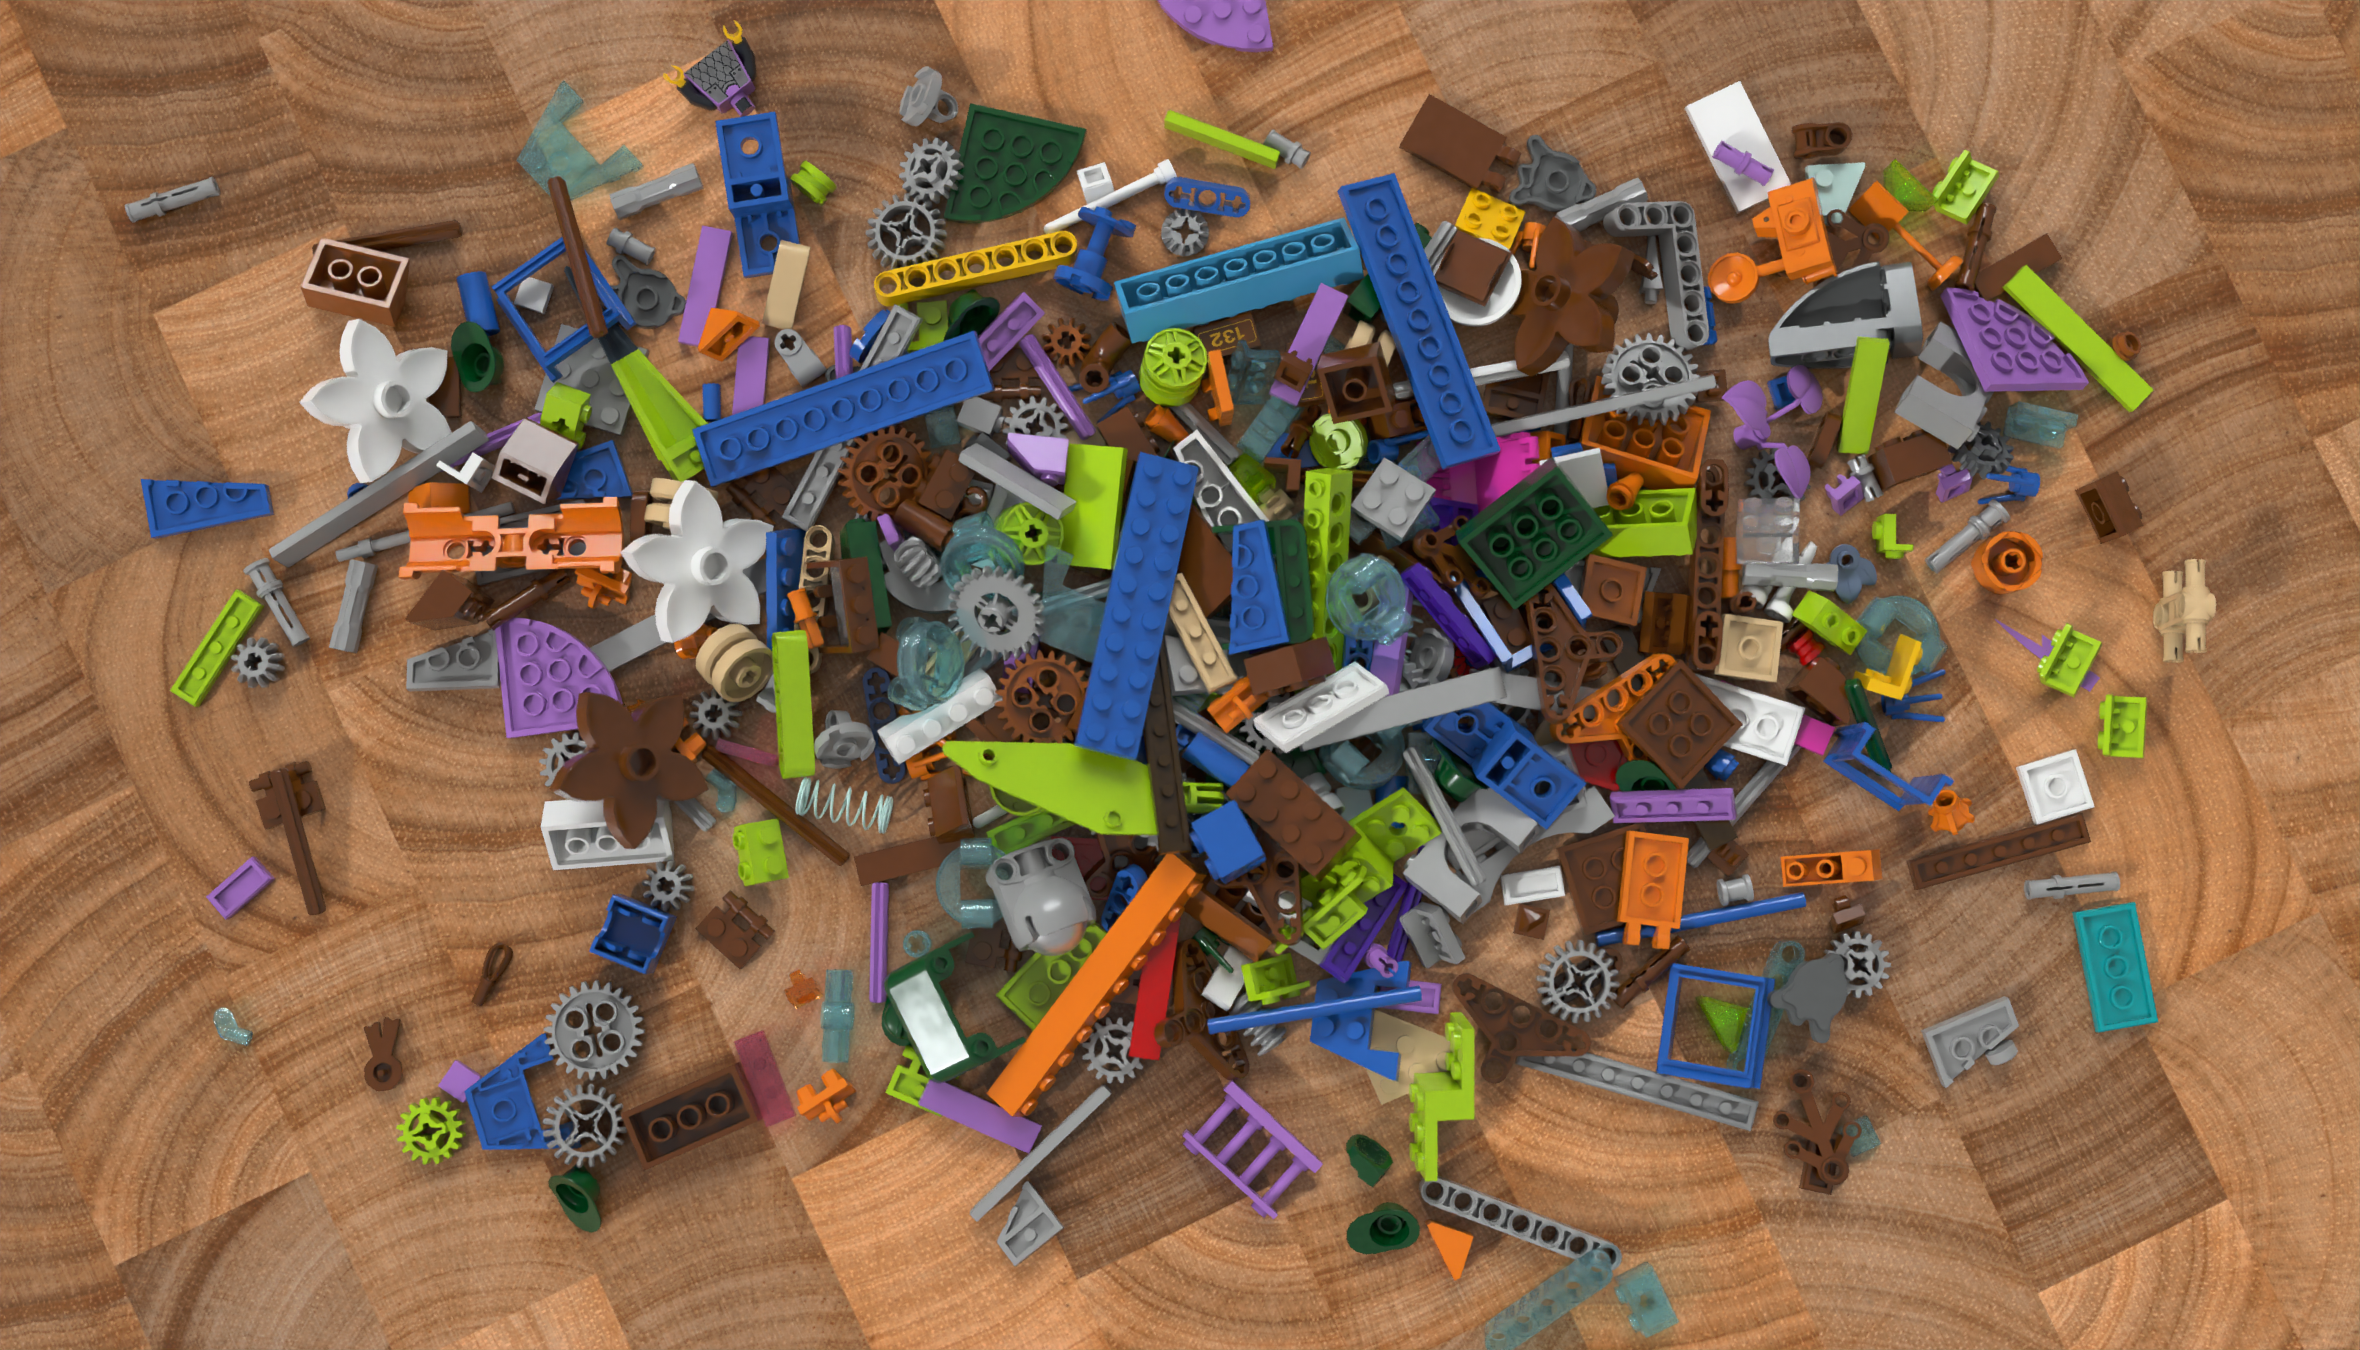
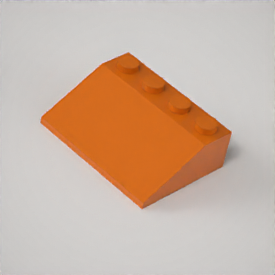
M1597 376L1595 379L1590 402L1611 396L1603 395L1606 385L1601 384L1602 377ZM1695 405L1689 406L1685 415L1680 413L1677 421L1672 420L1668 416L1666 425H1663L1659 419H1656L1654 426H1650L1648 419H1644L1643 423L1638 425V417L1633 416L1629 421L1626 420L1628 414L1626 411L1617 414V410L1584 418L1580 439L1577 443L1581 442L1584 451L1600 448L1602 462L1615 463L1617 479H1622L1631 472H1637L1644 479L1643 487L1652 490L1694 487L1698 479L1711 410Z

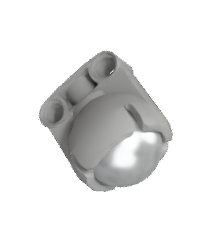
M1065 838L1043 841L1011 852L995 860L986 873V882L993 889L1012 942L1019 951L1028 949L1046 956L1063 955L1073 950L1082 940L1086 928L1096 922V909L1074 857V846ZM1052 849L1062 851L1064 860L1059 861L1055 859L1052 855ZM996 868H1002L1007 871L1009 879H999L995 872Z

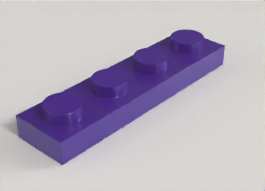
M1418 562L1399 575L1404 584L1475 669L1489 664L1497 657L1485 638L1481 637L1472 627L1471 620L1453 604L1449 593L1442 590L1434 581L1429 569Z
M1393 873V886L1363 903L1368 908L1367 913L1333 942L1319 966L1342 983L1347 982L1409 884Z

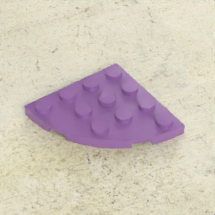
M1157 0L1162 10L1176 24L1209 44H1218L1241 52L1273 51L1265 0Z
M1945 288L1940 294L1985 392L2083 390L2089 383L2070 353L2065 355L2052 341L2055 336L2036 320L2016 307L1999 299L1995 303L1986 301L1979 297V292L1972 290Z
M514 617L496 628L495 634L506 738L578 730L576 708L579 693L591 692L607 695L618 700L623 705L620 692L606 666L587 645L572 634L545 622Z

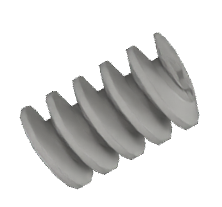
M1247 991L1235 998L1233 1002L1234 1007L1229 1015L1272 1008L1266 1007L1261 1009L1262 1001H1249ZM1277 1024L1247 1028L1243 1035H1255L1250 1045H1262V1048L1257 1053L1260 1057L1286 1039H1282L1287 1031L1285 1027L1275 1029Z

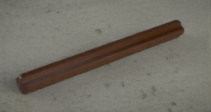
M561 176L550 178L547 184L589 333L593 338L597 339L606 336L608 330L566 182Z
M709 745L703 751L701 757L835 864L842 866L849 859V852L799 814L797 815L791 806L715 746Z

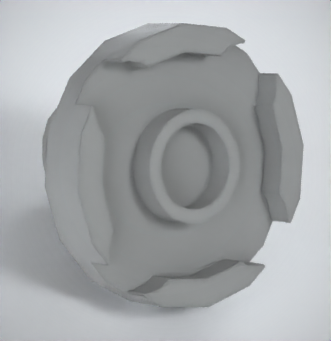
M929 66L920 69L914 75V77L918 78V81L914 87L908 85L902 97L899 113L905 117L901 120L911 126H918L927 117L939 123L947 122L956 117L958 103L952 95L941 90V74ZM939 100L947 104L949 109L947 116L939 112L937 107Z
M1425 628L1422 630L1425 633L1420 638L1413 639L1409 648L1412 653L1407 655L1409 657L1408 663L1414 662L1416 663V669H1423L1422 678L1429 679V683L1426 686L1445 681L1453 665V642L1443 630L1436 628Z
M830 710L825 721L826 730L816 738L814 743L817 759L821 760L823 766L833 769L852 766L850 761L856 760L861 757L862 761L867 759L874 751L876 745L871 728L864 723L852 722L849 713L841 710Z

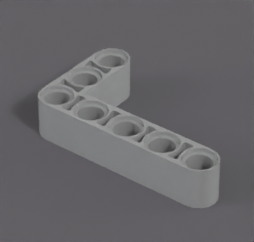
M1683 201L1636 202L1622 204L1608 212L1603 219V225L1606 232L1611 236H1658L1670 336L1671 339L1675 340L1673 345L1675 349L1682 346L1684 347L1683 352H1686L1706 343L1709 338V326L1695 213L1691 205ZM1673 214L1677 217L1678 222L1674 219ZM1647 215L1650 217L1651 223L1647 220ZM1620 216L1624 219L1625 225L1621 222ZM1677 243L1681 247V251L1678 249ZM1681 273L1684 275L1685 281L1681 278ZM1684 302L1688 305L1689 310L1685 308ZM1688 331L1692 336V340L1688 336Z

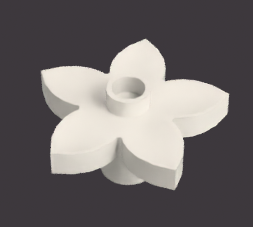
M356 319L348 321L341 337L340 360L347 377L332 378L318 383L307 392L299 403L321 422L350 429L347 439V455L350 466L359 482L366 483L381 477L392 468L400 455L401 447L414 453H421L452 433L441 412L426 401V398L438 390L443 382L447 369L448 351L433 347L408 350L395 356L392 345L385 335L369 323Z
M684 480L674 495L670 506L669 526L671 536L660 534L645 535L633 541L620 552L629 567L640 577L648 581L664 584L656 602V626L661 641L671 643L687 638L697 631L706 621L709 612L716 618L730 623L742 625L760 624L758 593L753 583L743 573V569L756 563L766 550V532L773 531L774 527L760 520L735 518L723 522L721 510L711 493L697 481Z

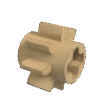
M1269 488L1259 497L1262 503L1259 508L1269 521L1286 520L1292 517L1293 514L1290 509L1295 505L1282 489L1274 493Z

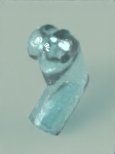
M714 768L708 774L706 780L718 789L716 808L722 813L732 811L737 804V787L731 780Z
M221 1007L214 1012L213 1022L222 1039L245 1046L250 1044L253 1032L239 1028L234 1015L228 1008Z

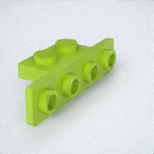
M1364 865L1360 866L1356 871L1353 869L1347 871L1339 882L1341 884L1334 890L1331 887L1328 888L1319 897V903L1313 909L1308 906L1303 910L1304 932L1323 950L1367 913L1368 908L1351 892L1365 878L1367 868ZM1286 925V929L1281 930V934H1284L1288 940L1291 939V934L1296 933L1297 929ZM1277 941L1274 951L1279 955L1288 946Z

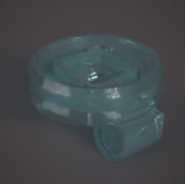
M980 512L955 521L952 528L954 535L948 541L940 563L943 579L952 591H957L954 590V585L956 582L961 581L964 574L971 575L972 569L967 559L986 553L989 554L995 565L991 567L993 572L997 566H1001L1004 574L1009 569H1012L1015 578L1024 575L1025 562L1020 548L1009 536L994 528L993 521L987 512ZM989 593L986 596L991 599L994 598L995 593ZM1001 595V597L1007 600L1009 599L1008 597Z
M1362 553L1358 557L1343 563L1332 575L1326 593V606L1333 625L1343 635L1358 640H1378L1380 645L1389 646L1414 626L1410 614L1404 609L1406 595L1402 578L1398 571L1387 561L1379 559L1372 554ZM1372 587L1380 603L1362 616L1351 594H1363Z
M1890 596L1884 599L1881 597L1872 598L1856 620L1868 630L1856 647L1863 663L1868 668L1886 675L1893 652L1877 641V638L1882 637L1896 618L1917 634L1914 639L1922 642L1920 647L1923 649L1922 657L1918 665H1914L1911 675L1920 671L1926 674L1931 673L1948 650V646L1940 639L1939 626L1932 612L1920 601L1907 596Z
M921 617L905 618L900 622L896 630V637L900 642L897 653L899 676L891 681L887 694L889 700L913 711H924L927 709V705L945 703L956 694L964 676V653L958 637L946 624L938 621L930 622ZM928 652H937L933 677L925 674Z
M1407 724L1366 735L1383 751L1367 768L1369 760L1348 740L1322 746V758L1327 770L1337 781L1353 789L1372 790L1385 785L1394 777L1403 763L1405 742L1401 731Z
M960 838V847L953 850L943 860L937 873L936 892L939 902L950 917L962 924V929L993 928V923L1003 918L995 894L994 900H961V870L989 869L995 860L1006 855L997 847L992 846V838ZM996 868L995 872L999 879H1009L1007 871L1002 868Z

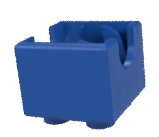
M1233 800L1192 823L1194 831L1189 835L1199 853L1201 854L1206 851L1209 859L1204 862L1215 881L1221 878L1222 882L1227 884L1266 862L1265 854L1236 801Z
M612 894L606 909L608 911L606 921L600 933L595 936L589 952L643 974L654 973L677 916L626 895Z

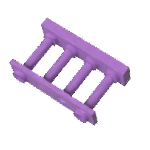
M1229 1080L1223 1087V1090L1227 1093L1223 1104L1195 1135L1185 1129L1182 1133V1136L1186 1139L1183 1144L1196 1156L1199 1152L1202 1153L1254 1201L1251 1205L1252 1208L1263 1218L1269 1215L1275 1219L1278 1214L1271 1205L1302 1171L1306 1172L1310 1168L1316 1173L1323 1163L1237 1083ZM1242 1106L1250 1114L1247 1117L1248 1122L1216 1156L1203 1143L1234 1109L1238 1110ZM1265 1127L1272 1134L1269 1138L1271 1142L1239 1177L1226 1165L1227 1162L1257 1129L1261 1130ZM1287 1147L1295 1155L1292 1159L1293 1163L1266 1194L1261 1197L1249 1184L1279 1150L1284 1151Z

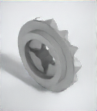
M1176 209L1165 218L1161 228V236L1164 245L1169 251L1179 256H1191L1204 248L1208 241L1209 229L1207 222L1200 212ZM1185 221H1188L1189 230L1194 231V233L1189 234L1187 239H1185V244H1183L1181 233L1174 230L1182 229Z

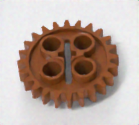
M894 426L885 428V431L881 429L874 432V434L864 435V439L857 437L854 439L855 447L845 446L850 453L849 457L840 456V460L846 463V467L837 469V472L845 475L844 479L838 481L839 485L847 487L842 492V496L846 498L852 497L848 505L852 508L858 507L857 513L862 516L868 512V519L872 521L877 516L880 517L886 513L894 521L898 507L906 499L915 500L917 495L913 494L917 483L921 478L926 479L929 473V461L925 459L931 454V451L927 449L921 450L925 442L921 439L915 440L916 433L909 431L905 435L906 428L898 426L896 431ZM892 445V456L888 459H884V449L887 446ZM903 455H906V459L901 461ZM870 465V476L867 479L862 480V469L865 466ZM910 467L912 475L909 480L903 481L902 473L906 468ZM886 468L889 469L887 472L890 475L887 479L884 478L886 476L884 472ZM872 486L870 492H867V488ZM889 488L890 495L888 499L881 502V491Z
M1039 650L1035 660L1032 659L1029 653L1025 654L1026 663L1024 664L1015 659L1014 664L1017 668L1015 671L1008 667L1004 669L1009 678L998 679L1004 686V689L995 690V694L1002 696V701L994 703V706L1003 707V712L997 715V719H1007L1008 722L1003 726V730L1012 727L1014 729L1011 736L1012 739L1021 734L1023 736V743H1028L1030 739L1033 740V743H1040L1041 741L1052 743V740H1055L1056 743H1063V736L1070 741L1074 740L1073 734L1067 726L1085 693L1084 688L1088 686V681L1081 682L1080 680L1085 671L1082 670L1077 673L1073 671L1077 663L1076 661L1067 666L1065 664L1066 655L1063 654L1057 661L1054 660V651H1050L1046 659L1043 657L1041 650ZM1049 670L1054 673L1055 683L1052 687H1044L1040 683L1039 676L1042 671ZM1028 677L1033 679L1043 695L1049 694L1051 696L1048 703L1060 717L1061 721L1059 723L1053 719L1045 705H1037L1036 702L1039 700V696L1027 682ZM1018 688H1025L1030 692L1031 699L1028 704L1020 705L1015 701L1014 694ZM1061 695H1067L1073 701V707L1069 712H1062L1058 709L1057 700ZM1036 713H1043L1048 718V725L1043 730L1036 729L1032 724V718Z

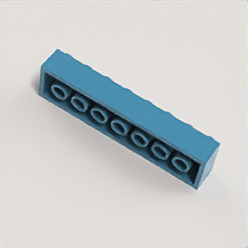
M1343 217L1114 282L1131 342L1136 343L1148 341L1156 333L1165 329H1186L1196 325H1205L1210 321L1234 317L1239 313L1253 309H1262L1271 304L1291 301L1299 296L1316 293L1321 283L1331 288L1342 284H1351L1356 280L1364 279L1359 247Z

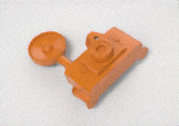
M1814 177L1769 191L1770 207L1752 219L1758 237L1778 238L1782 259L1756 266L1751 258L1741 253H1729L1718 258L1708 273V285L1716 298L1729 304L1741 303L1750 298L1756 291L1760 277L1784 270L1790 280L1802 278L1807 285L1830 275L1838 276ZM1765 218H1769L1768 222H1764Z

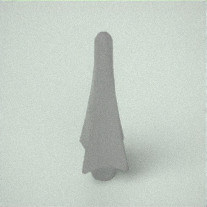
M1648 236L1645 259L1653 265L1654 269L1652 270L1658 276L1654 280H1649L1642 276L1639 294L1645 293L1646 304H1656L1657 294L1660 295L1663 284L1658 263L1655 236Z

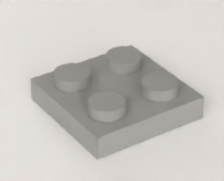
M1384 457L1352 503L1351 510L1402 542L1435 495L1436 489Z

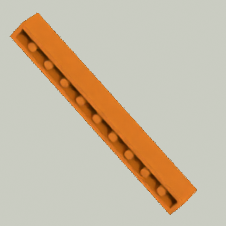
M1180 853L1166 854L1028 1037L1027 1042L1021 1046L986 1094L1012 1117H1024L1031 1114L1038 1105V1101H1036L1043 1091L1046 1092L1053 1086L1056 1081L1055 1075L1061 1067H1066L1072 1061L1075 1055L1073 1051L1079 1043H1084L1093 1032L1091 1027L1097 1019H1102L1111 1008L1110 1002L1116 994L1120 995L1128 987L1129 977L1134 971H1138L1143 967L1148 959L1146 954L1153 946L1155 947L1162 942L1166 936V928L1171 922H1175L1181 917L1185 910L1183 906L1190 897L1193 898L1200 892L1203 887L1202 881L1207 875Z

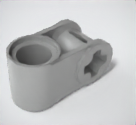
M784 329L776 335L775 347L788 364L787 367L803 388L827 371L814 351L810 350L795 330ZM788 338L794 341L795 348L791 351L789 348H785L786 343L784 341Z

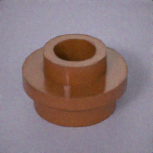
M2120 332L2113 337L2112 349L2122 360L2131 361L2141 351L2140 341L2132 332Z

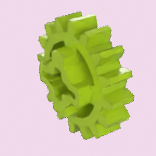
M434 1097L431 1104L428 1098L420 1099V1106L416 1103L410 1104L409 1109L412 1113H402L401 1117L405 1120V1123L397 1125L396 1128L403 1131V1135L398 1137L397 1141H405L407 1144L402 1149L403 1153L411 1150L413 1152L411 1160L415 1161L422 1157L424 1165L429 1164L432 1157L436 1164L443 1162V1155L447 1159L453 1157L454 1153L451 1148L460 1149L462 1144L457 1139L466 1136V1132L459 1130V1126L466 1123L465 1120H457L456 1118L461 1110L451 1111V1101H446L440 1105V1097ZM437 1112L444 1115L447 1121L438 1117ZM418 1117L419 1123L413 1130L414 1121ZM429 1127H442L441 1130L436 1131L434 1134H421L422 1131L427 1130ZM450 1132L449 1140L445 1145L444 1138ZM416 1141H419L420 1143L424 1144L426 1150L420 1147L416 1143Z

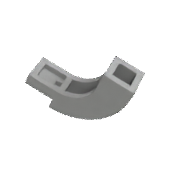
M887 540L879 543L883 570L889 568L890 571L884 574L886 589L898 601L911 609L923 613L943 614L953 612V610L948 611L947 607L951 602L955 601L950 600L949 595L951 592L957 591L954 590V585L956 582L961 581L958 573L936 582L926 589L916 587L912 581H909L902 574L901 569L897 567L893 557L894 551L889 546Z

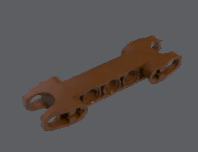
M1707 459L1703 465H1700L1699 482L1697 479L1693 487L1696 488L1697 537L1693 554H1690L1688 595L1691 596L1686 653L1683 655L1684 663L1694 673H1706L1707 670H1714L1721 658L1723 621L1720 614L1724 522L1729 500V471L1724 460ZM1715 466L1719 467V468L1721 469V471H1722V478H1721V480H1720V474H1719V472H1718V470L1716 469ZM1706 472L1712 474L1714 483L1706 479ZM1703 529L1712 532L1714 536L1712 544H1706L1701 539V531ZM1701 559L1711 562L1713 568L1711 574H1704L1700 570L1699 564ZM1700 589H1705L1710 593L1711 602L1709 604H1703L1698 599ZM1698 650L1705 652V664L1699 660ZM1690 655L1692 657V662L1694 665H1692V663L1690 662Z

